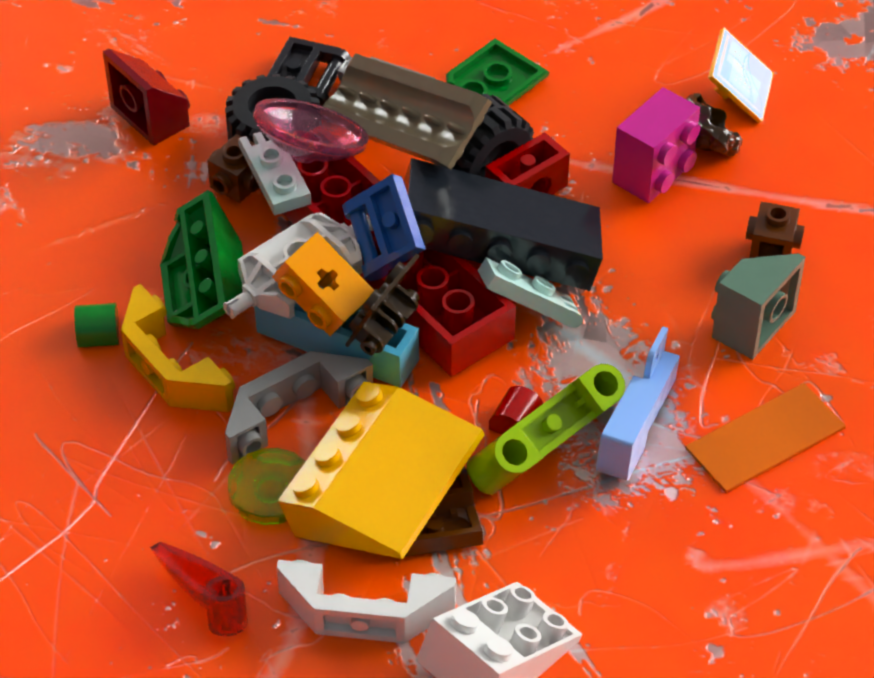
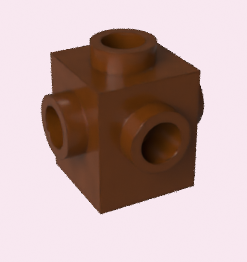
M236 134L220 149L215 150L207 160L210 188L220 195L227 196L241 203L251 192L257 191L260 187L239 147L238 138L242 136Z
M761 201L758 216H750L745 239L752 240L749 258L787 255L792 253L793 248L800 249L805 226L797 225L800 209Z

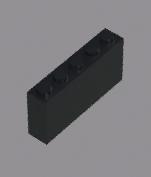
M411 158L404 178V184L425 249L478 263H483L486 257L497 263L505 260L518 267L522 274L533 277L540 276L548 281L587 291L591 290L603 260L600 207L455 169L450 170L436 164Z

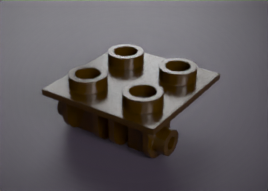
M417 253L406 266L399 261L385 278L383 285L379 289L376 288L365 301L360 312L348 326L354 332L345 346L349 347L356 339L361 343L360 347L366 354L374 355L375 353H381L391 338L398 333V328H402L405 321L417 310L420 299L418 293L413 289H404L400 285L419 258Z

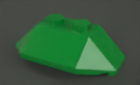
M209 190L177 209L174 221L177 223L168 237L160 263L167 322L175 327L200 329L226 315L223 303L242 293V282L238 272L237 261L238 258L244 255L242 242L214 194Z

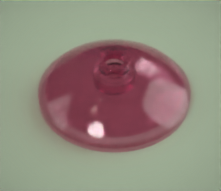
M270 98L258 102L254 109L253 118L261 132L278 148L291 154L294 160L302 163H312L313 161L332 162L354 157L366 149L369 140L367 132L352 119L313 103L294 99Z

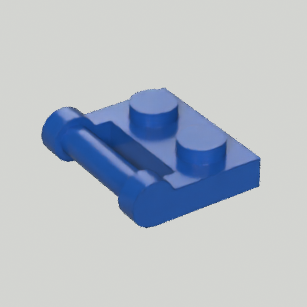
M391 174L342 205L345 218L351 220L364 261V265L361 268L366 281H375L385 277L388 271L393 269L399 261L403 263L414 257L416 253L419 254L426 250L402 176ZM367 213L369 215L381 255H378L371 234V230L366 218Z

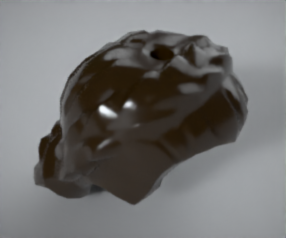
M700 93L690 94L686 100L700 107L698 123L700 125V132L696 139V148L704 151L713 150L728 156L738 154L743 140L738 132L726 129V112L706 104Z

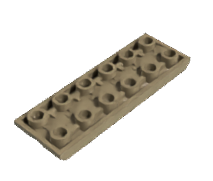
M355 53L345 70L338 89L322 106L320 116L321 122L452 170L457 160L462 156L464 148L475 130L482 123L492 102L477 92Z

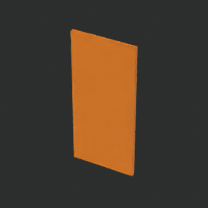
M802 383L685 446V449L723 491L728 493L846 429V425L805 383Z

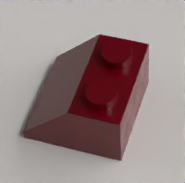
M109 48L103 51L111 108L153 146L190 126L188 114L190 103L187 96L182 90H176L167 82L159 70L155 71L144 60Z

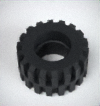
M272 74L269 77H265V75L256 76L255 80L248 79L242 82V87H235L232 90V96H228L226 100L225 113L228 141L238 134L242 137L246 136L249 141L254 143L253 134L261 132L265 140L269 141L267 129L276 127L286 146L321 127L320 102L317 98V93L313 88L308 87V83L303 80L297 82L296 77L293 76L281 77L280 74Z
M481 94L489 99L492 104L486 112L482 123L477 127L464 148L462 156L457 160L452 169L485 177V169L488 164L534 139L532 137L534 131L525 119L495 95Z

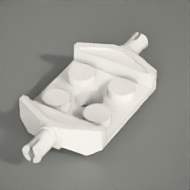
M322 212L310 214L238 258V272L242 282V293L223 303L226 314L230 315V318L233 319L249 307L257 306L259 309L288 319L294 317V305L297 302L286 297L281 292L278 283L272 276L294 252L317 232L359 275L363 273L361 268V251L352 224L350 226L344 222L340 224ZM366 215L370 230L373 231L370 218Z

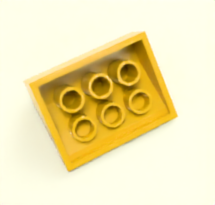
M364 381L278 499V503L295 537L403 559L485 436L481 428L400 387Z

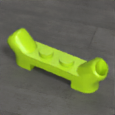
M598 364L592 367L467 461L466 471L473 484L482 493L493 495L534 466L543 457L621 399L625 391V380L621 372L609 364Z

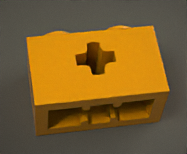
M318 232L294 252L272 276L278 283L281 292L286 297L295 300L307 313L311 323L317 328L324 330L329 336L333 335L353 316L374 292V289Z

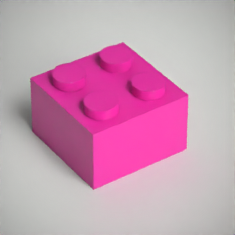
M664 87L655 93L616 129L612 183L647 203H650L660 193L668 191L673 181L683 172L687 173L696 162L697 153L695 148L696 139L700 132V125L698 124L700 107Z

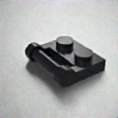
M289 36L267 77L272 76V74H280L281 77L289 75L296 77L297 82L303 80L309 83L319 63H327L328 65L316 87L308 85L309 88H313L317 93L321 110L324 103L329 99L328 94L338 77V69L350 54L339 47Z

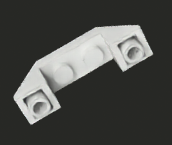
M278 560L277 562L280 595L315 634L406 643L428 629L434 617L456 607V577H446L437 573H411L407 603L387 598L374 600L354 598L345 594L325 595L323 594L322 564L311 563L306 560Z

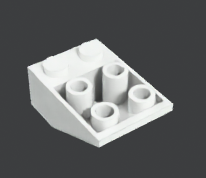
M517 581L434 617L416 661L435 678H538L580 641L582 633L569 624L563 615L553 611L538 599L531 589L522 586Z

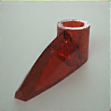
M158 542L150 547L159 563L179 587L206 609L208 628L213 634L225 637L234 636L247 628L248 615L245 587L238 577L207 560L172 545Z

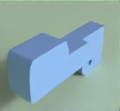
M663 326L650 348L644 377L633 376L601 434L596 463V471L628 481L644 451L648 431L677 376L680 355L665 351L669 329Z

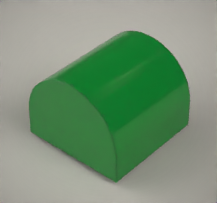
M116 303L75 306L74 320L78 347L119 345V314Z

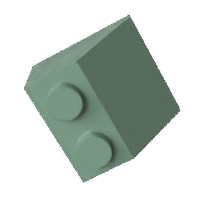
M797 253L741 259L731 271L725 270L715 286V292L718 293L717 303L711 314V318L714 320L712 338L753 360L796 312L806 257Z

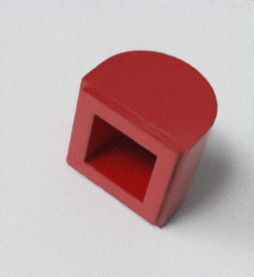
M523 386L510 387L489 420V430L500 434L505 433L544 404L542 399L529 388Z

